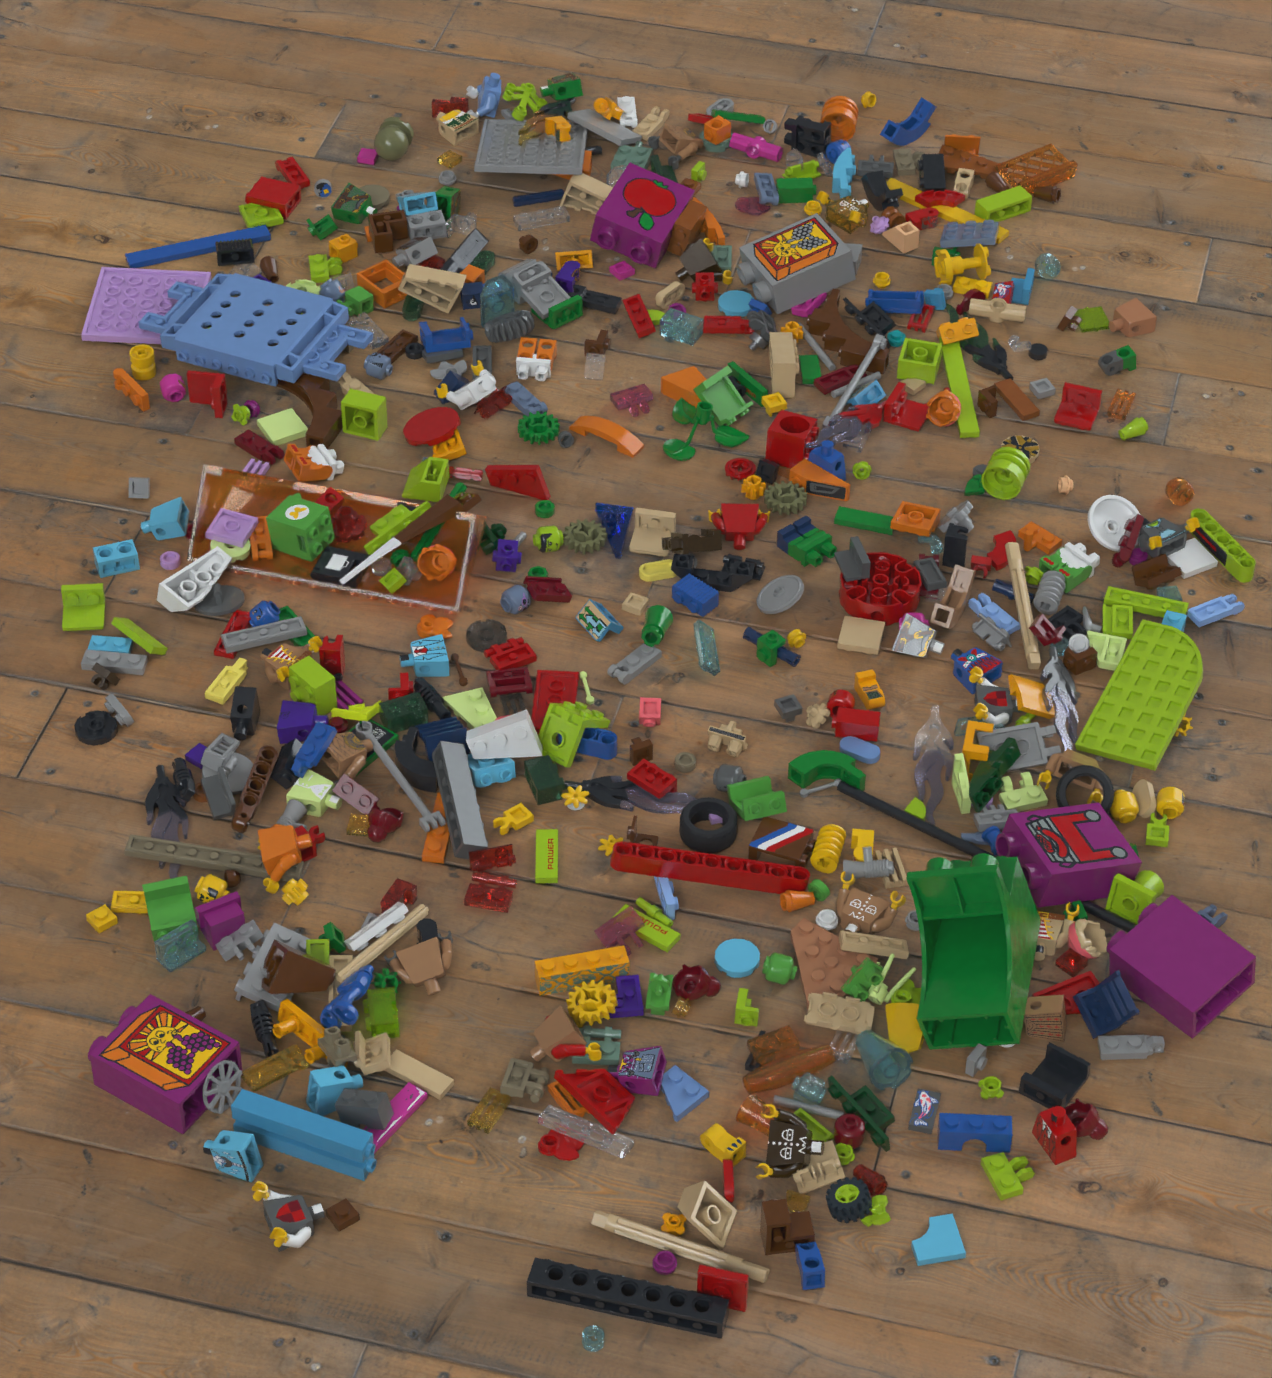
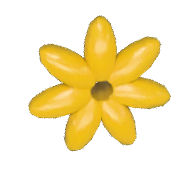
M581 785L576 790L568 786L567 790L569 793L561 794L562 798L567 799L564 805L573 803V806L578 808L580 802L588 803L584 797L588 796L589 792L582 791Z
M610 834L608 840L600 839L603 845L599 846L598 850H606L605 855L610 856L614 844L623 841V838L615 839Z

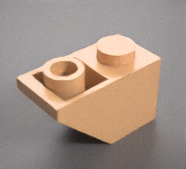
M910 221L895 226L882 234L902 253L917 249L919 246L920 230Z

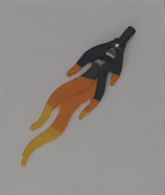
M575 98L546 104L534 112V117L528 119L524 127L518 131V135H521L518 138L519 146H522L525 140L539 137L544 133L545 118L562 116L564 118L565 116L566 120H569L567 118L568 112H572L571 105L576 101Z

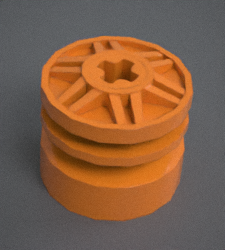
M845 96L831 97L825 102L820 123L825 121L831 122V142L840 139L848 141L853 137L856 130L858 107L852 99Z

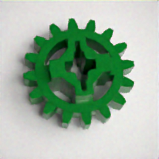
M539 411L536 414L529 412V416L523 415V419H519L518 433L520 438L524 437V442L530 440V444L537 442L538 445H541V442L548 444V440L554 441L555 437L559 435L560 424L557 418L553 419V414L547 416V412L540 414Z

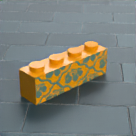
M624 945L534 961L535 981L540 996L575 990L574 986L582 987V982L584 981L587 985L590 984L591 980H594L595 984H598L601 980L604 982V985L616 983V976L629 975L630 962Z

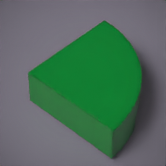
M977 474L968 481L964 490V496L984 494L985 490L981 482L982 474Z

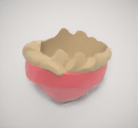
M1079 919L1069 926L1068 947L1073 953L1086 959H1095L1107 953V938L1105 937V930L1100 928V923Z

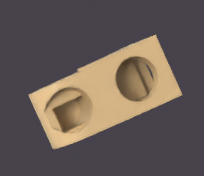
M959 168L953 191L964 194L967 200L974 184L975 170ZM961 174H968L969 177L962 178Z

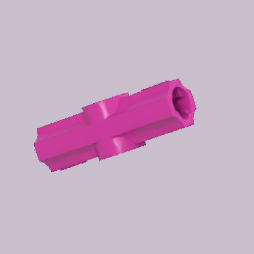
M735 132L731 136L729 146L746 152L750 158L763 157L775 162L781 160L783 148L767 143L761 136L751 138Z

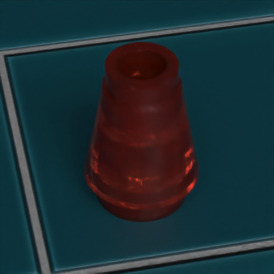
M859 1164L854 1168L853 1176L858 1181L861 1179L864 1184H867L871 1196L882 1195L885 1192L888 1183L884 1175L863 1164Z

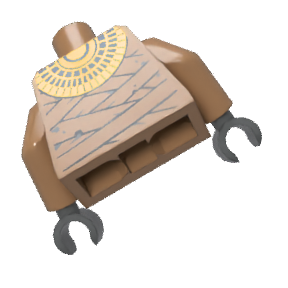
M664 124L662 132L658 134V137L651 136L648 139L649 146L653 150L659 148L658 142L661 141L674 155H677L670 156L668 159L669 166L672 165L673 170L679 168L680 160H684L688 156H694L697 149H701L704 144L703 140L698 138L690 129Z
M353 732L339 733L335 735L321 759L338 778H341L345 773L354 779L366 764L367 752L373 750V744L370 739L360 741Z

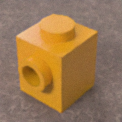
M347 233L328 241L330 257H339L342 263L358 257V243Z

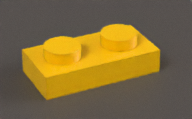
M957 276L953 285V293L965 294L975 288L985 294V298L988 299L993 282Z

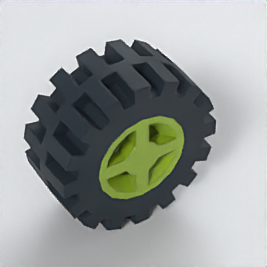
M845 1177L844 1181L839 1179L837 1184L832 1183L830 1185L831 1189L827 1190L826 1201L830 1214L834 1219L837 1218L839 1222L843 1220L845 1223H849L850 1220H853V1223L858 1222L857 1219L860 1218L862 1220L865 1218L864 1214L868 1215L870 1212L869 1208H872V1199L866 1183L864 1184L863 1180L860 1179L858 1181L855 1177L852 1180H849V1177Z

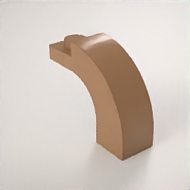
M955 564L946 594L940 603H935L930 623L949 629L955 627L972 592L970 589L976 570Z

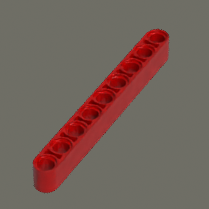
M624 841L614 844L610 860V866L620 872L775 894L785 893L786 890L806 891L810 878V872L799 866Z

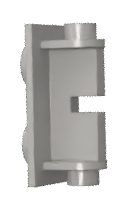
M979 613L978 615L981 620L973 623V632L983 640L989 636L985 641L996 651H1003L1005 644L1011 648L1012 645L1008 632L1003 628L999 629L996 627V623L990 617L985 618Z

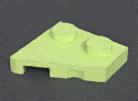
M963 753L954 754L951 784L961 814L970 813L972 802L969 797L970 786Z

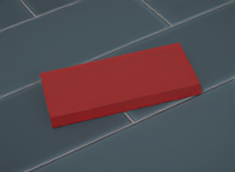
M537 670L531 716L537 734L540 732L550 703H564V701L575 704L579 672Z

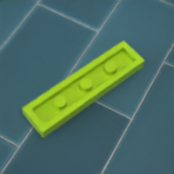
M1111 586L1107 588L1103 603L1112 607V604L1133 606V612L1164 618L1166 610L1186 615L1189 603Z

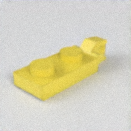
M239 658L233 666L226 665L205 691V699L224 705L233 694L235 686H239L245 679L248 669L247 660Z

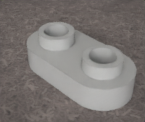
M729 98L717 100L706 109V115L711 116L713 109L733 111V100Z
M113 693L105 697L107 701L104 703L105 707L111 714L113 712L116 713L114 717L121 726L125 724L129 727L134 723L131 715Z

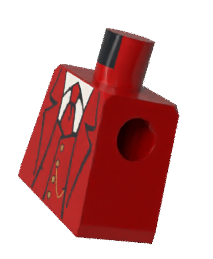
M1054 1106L1040 1112L1037 1115L1032 1134L1052 1162L1057 1165L1075 1158L1077 1130L1066 1115L1065 1108Z

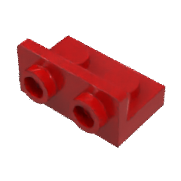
M642 759L627 772L628 780L659 799L668 792L672 795L677 793V779L646 759Z

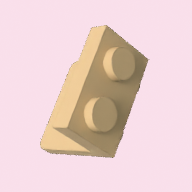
M636 508L635 529L629 550L635 553L668 556L670 551L662 549V538L671 537V533L676 532V513Z

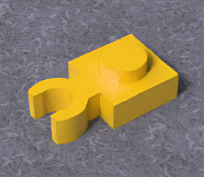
M519 803L504 811L503 817L494 819L493 827L501 826L500 834L505 835L512 827L517 831L534 822V815L522 803Z

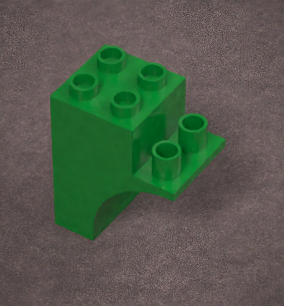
M981 853L975 855L971 861H949L941 857L932 858L927 862L925 871L908 872L906 878L916 908L922 952V985L916 1019L929 1050L976 1047L979 1043L984 1046L1020 1044L1041 919L1018 857H994L990 854Z

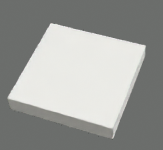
M1196 538L1187 540L1185 548L1167 556L1170 565L1181 567L1183 579L1217 567L1218 561Z

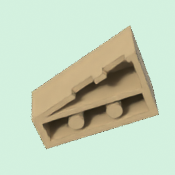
M584 173L582 175H573L559 208L571 207L575 208V211L587 210L591 211V214H596L613 187Z
M409 264L398 290L449 313L463 288L467 275Z

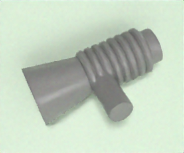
M289 800L283 815L276 824L291 825L294 829L302 825L307 830L306 825L297 823L307 813L306 807L297 800Z
M871 846L863 847L864 862L843 860V871L846 872L845 881L851 880L852 873L855 879L862 877H889L891 874H894L893 861L888 859L873 860Z

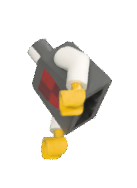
M977 666L970 671L969 681L971 683L977 682L974 698L975 708L973 709L976 713L977 722L994 724V728H999L1012 722L1013 712H1023L1018 710L1017 700H1012L1009 688L991 684L985 677H982L983 671Z
M257 1181L251 1188L252 1191H255L253 1194L255 1201H260L262 1198L264 1200V1217L271 1232L269 1238L274 1239V1245L279 1252L289 1247L300 1248L314 1235L313 1221L325 1217L321 1203L307 1207L301 1195L292 1196L268 1190L267 1185L261 1181Z

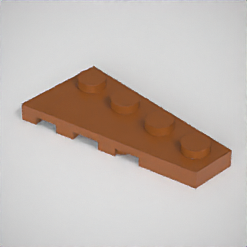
M943 144L939 151V154L943 153L944 169L947 170V173L954 174L955 171L958 172L959 168L975 170L974 175H980L981 179H986L991 172L1000 173L1002 178L1005 179L1009 166L1002 163H997Z

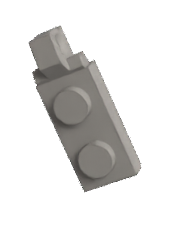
M1113 1035L1098 1036L1097 1039L1100 1059L1102 1060L1147 1059V1056L1153 1055V1053H1163L1165 1046L1163 1036Z

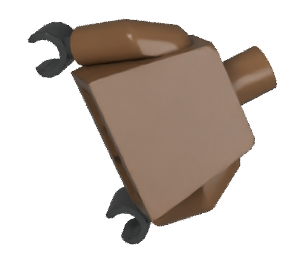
M448 931L447 937H441V933H438V938L434 937L398 952L393 950L394 956L387 958L385 955L384 959L392 971L398 973L397 977L406 984H414L415 987L424 985L428 996L437 994L441 991L437 979L445 977V971L450 968L453 954L451 931Z

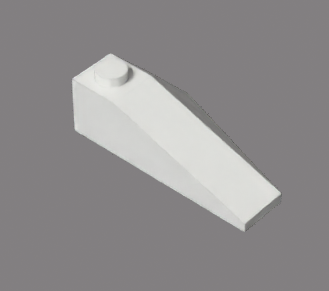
M217 546L159 583L157 601L170 612L191 609L203 601L232 561V557Z

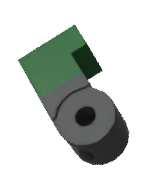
M1127 345L1102 355L1098 360V365L1108 376L1124 369L1132 371L1136 369V354Z

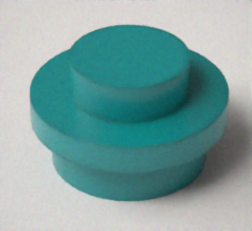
M899 330L891 331L887 335V339L893 347L902 346L906 335Z

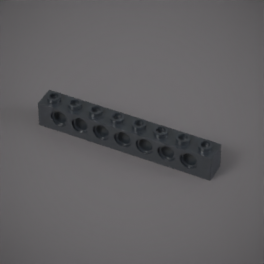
M534 1258L527 1279V1296L720 1339L723 1337L729 1315V1299H724L720 1296L678 1289L670 1285L655 1284L647 1280L632 1279L619 1274H609L597 1269L581 1268L573 1264L558 1263L550 1259Z

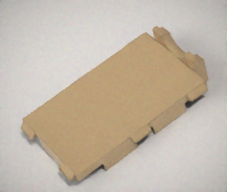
M823 992V994L811 993L808 996L810 1003L808 1013L804 1017V1022L809 1025L830 1028L832 1030L865 1035L871 1033L875 1006H871L870 1002H860L861 999L846 996L844 999V997H839L837 994Z

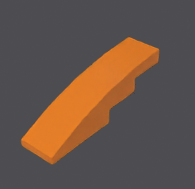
M693 197V201L704 205L696 197ZM707 208L700 233L704 232L705 237L710 239V243L715 242V245H725V236L722 228Z

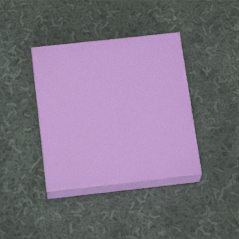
M220 508L205 532V538L243 548L256 528L258 518Z

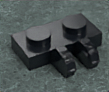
M1068 605L1048 619L1055 629L1062 625L1066 627L1062 635L1068 642L1074 634H1087L1086 629L1080 624L1083 621V615Z

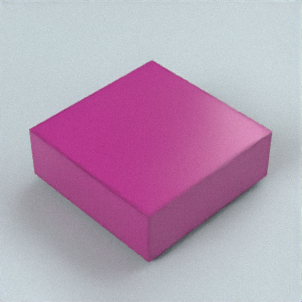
M361 148L357 157V163L374 165L379 155L375 149Z
M621 261L609 267V272L620 281L635 275V269L626 261Z

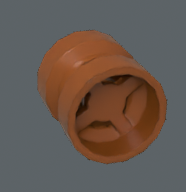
M894 206L887 207L881 214V217L889 218L888 224L890 229L906 221L905 217Z

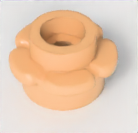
M1065 475L1058 479V491L1067 495L1073 490V480Z

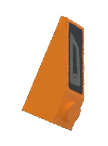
M804 459L790 469L789 481H792L793 485L798 483L799 488L804 487L807 494L841 501L849 500L850 484L809 460Z

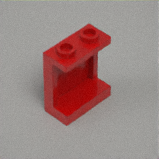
M261 176L253 188L246 194L245 202L247 204L254 203L279 209L283 219L287 220L301 201L300 185Z

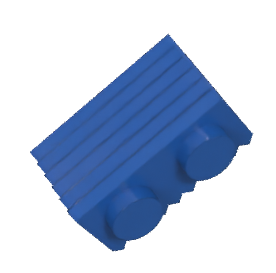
M690 573L672 585L673 600L678 604L681 603L686 606L692 613H697L704 617V615H707V613L719 605L718 590L703 583V581H700V579H697V577Z

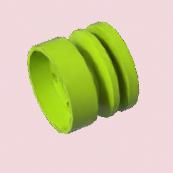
M1001 447L995 450L982 474L981 482L983 488L988 494L998 499L1008 500L1016 497L1030 472L1031 465L1029 459L1016 448Z

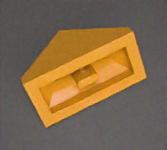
M592 250L555 252L557 271H560L567 261L579 262L580 269L593 268Z

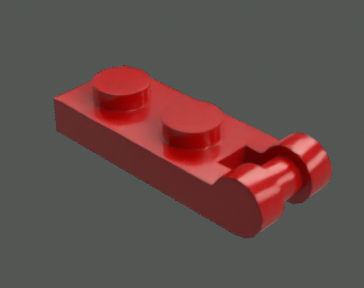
M288 157L284 161H275L277 170L282 173L288 183L300 185L301 189L310 186L309 178L293 157Z

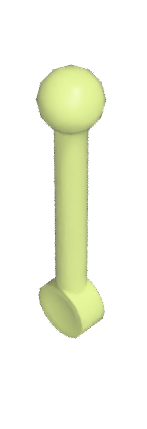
M581 671L579 677L582 679L586 691V703L591 705L594 703V697L590 694L586 680L587 673Z

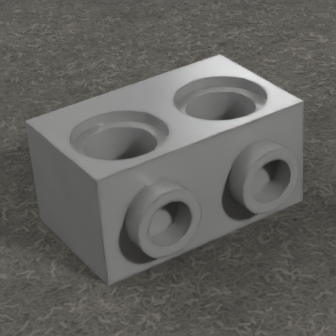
M441 210L406 216L410 240L416 236H431L432 240L447 237L446 221Z

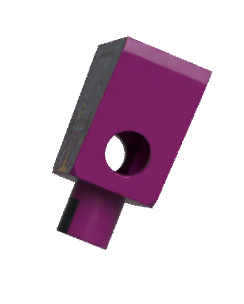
M661 1046L629 1050L623 1053L620 1065H609L608 1072L615 1079H618L620 1084L630 1093L658 1096L667 1060Z

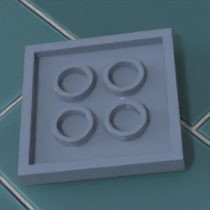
M985 220L982 223L967 221L965 224L949 222L947 225H944L940 239V248L975 246L977 243L982 244V246L995 245L999 231V222H994V220Z

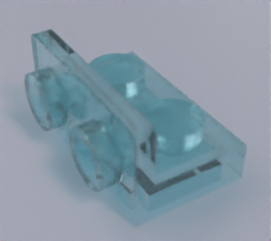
M192 919L154 941L157 961L169 972L176 970L206 951V946L199 940L197 924Z

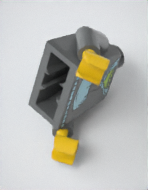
M1144 518L1138 538L1140 550L1148 552L1153 558L1161 554L1169 556L1185 548L1187 533L1194 532L1195 528L1200 527L1198 518H1190L1181 525L1174 524L1165 518H1159L1152 522Z

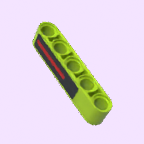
M1199 508L1192 510L1190 518L1197 517L1200 527L1195 528V531L1190 533L1236 580L1243 583L1252 581L1256 565L1255 559L1206 510Z

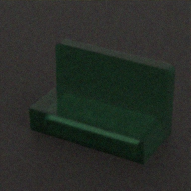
M651 155V172L678 183L672 165L662 166L659 156Z

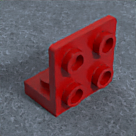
M188 370L186 375L190 402L211 405L215 418H223L228 406L225 374Z
M898 382L884 404L883 421L919 432L928 419L926 417L928 405L908 400V393L905 392L906 383Z

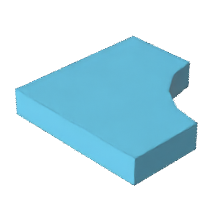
M953 1214L929 1217L927 1233L911 1242L917 1266L966 1257V1251Z

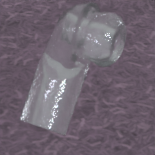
M1012 335L1008 340V344L1014 352L1031 349L1030 341L1021 342L1019 336Z

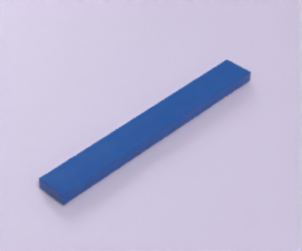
M266 225L127 253L125 258L129 268H141L216 252V241L223 242L250 238L252 239V244L271 240V234Z

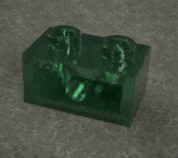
M419 692L379 703L380 720L384 727L394 733L407 730L409 727L428 723V708Z

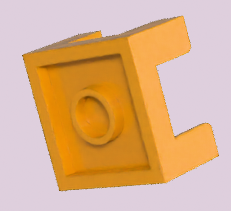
M968 720L962 753L965 759L969 782H971L973 774L969 773L972 759L987 761L989 746L974 744L976 731L993 733L994 724Z

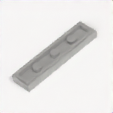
M300 616L221 634V640L226 653H231L307 635V629Z

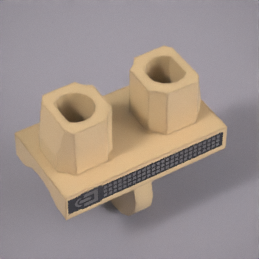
M731 720L729 725L721 724L720 728L709 726V750L717 752L722 744L728 745L727 754L736 758L742 750L746 751L748 746L746 736L742 735L741 729L736 728V721Z

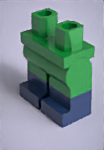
M804 516L793 522V525L790 524L777 531V547L795 560L801 561V565L804 567L809 564L817 567L823 562V556L831 559L834 557V553L837 552V547L832 544V536L812 525L811 519L808 516Z

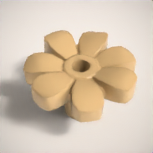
M822 703L820 706L818 704L809 706L806 710L808 713L806 723L814 729L819 728L820 723L823 724L826 721L825 717L830 715L827 705Z

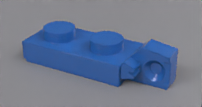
M317 721L294 759L291 771H293L295 776L303 778L309 768L317 766L337 734L335 727Z

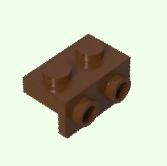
M1166 554L1158 555L1132 566L1135 585L1146 587L1148 590L1159 587L1158 584L1173 582L1176 577L1182 575L1181 567L1168 564Z

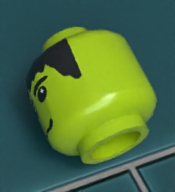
M556 526L539 527L536 534H533V544L543 553L558 551L560 546L563 545V533Z

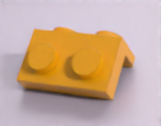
M965 317L957 320L958 322L955 323L946 322L940 324L936 331L938 339L941 337L943 345L977 337L979 331L975 318L969 319Z

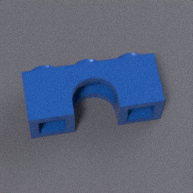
M939 1113L937 1130L938 1150L962 1151V1146L966 1141L977 1139L986 1144V1152L1010 1153L1013 1135L1012 1116Z

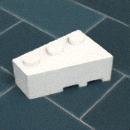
M527 709L468 730L466 734V742L474 759L542 756L543 746Z

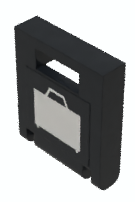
M326 546L310 576L314 580L342 585L339 580L351 571L355 562L357 567L370 555ZM368 567L342 586L357 588Z

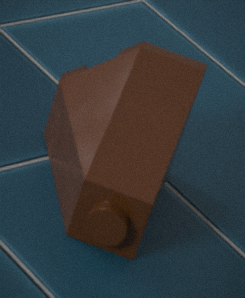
M274 939L264 961V968L267 969V978L264 977L262 979L261 987L270 994L326 991L335 979L336 970L329 964Z

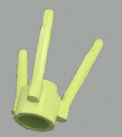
M892 953L881 973L883 980L879 985H871L868 990L869 997L867 999L878 1005H881L883 1001L888 1003L894 992L911 977L916 968L913 967L888 992V986L883 981L895 957Z

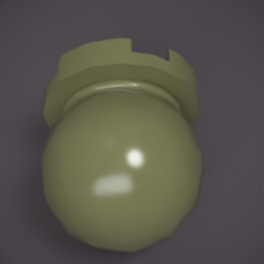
M399 117L385 119L375 136V151L382 159L387 161L401 159L407 153L408 146L414 137L411 125L408 122L406 124L399 120Z

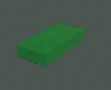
M799 355L802 384H814V379L821 377L818 355Z

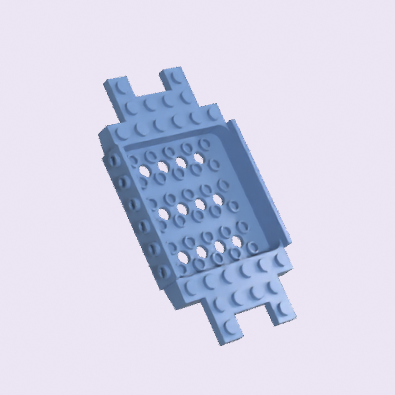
M217 273L204 288L176 281L167 292L169 298L179 301L167 314L162 316L147 312L138 322L140 329L161 334L162 348L176 351L177 360L274 387L278 385L277 379L295 383L303 373L338 381L346 372L345 364L334 362L347 345L365 349L373 340L372 332L345 325L349 320L348 307L333 301V298L237 273ZM228 304L231 305L230 307H227V308L221 307V306H227ZM251 323L254 324V325L251 326V327H246L247 325H250ZM209 325L212 326V327H210V328H208V329L202 328V327H207V326H209ZM284 332L287 333L286 335H283V336L277 335V334H282V333H284ZM274 343H278V345L276 346H269Z

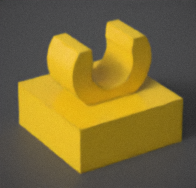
M779 392L762 396L761 403L766 408V413L769 417H772V413H779L780 410L787 409V402Z

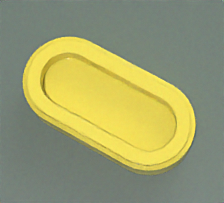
M671 559L645 563L639 568V577L648 582L673 578L677 575L671 570L673 561Z

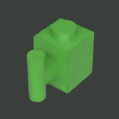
M357 286L345 292V302L341 300L336 302L348 307L349 316L355 314L361 317L373 311L374 295L361 286Z

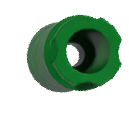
M654 605L647 609L641 636L644 644L647 646L659 645L666 631L672 625L673 615L668 608Z

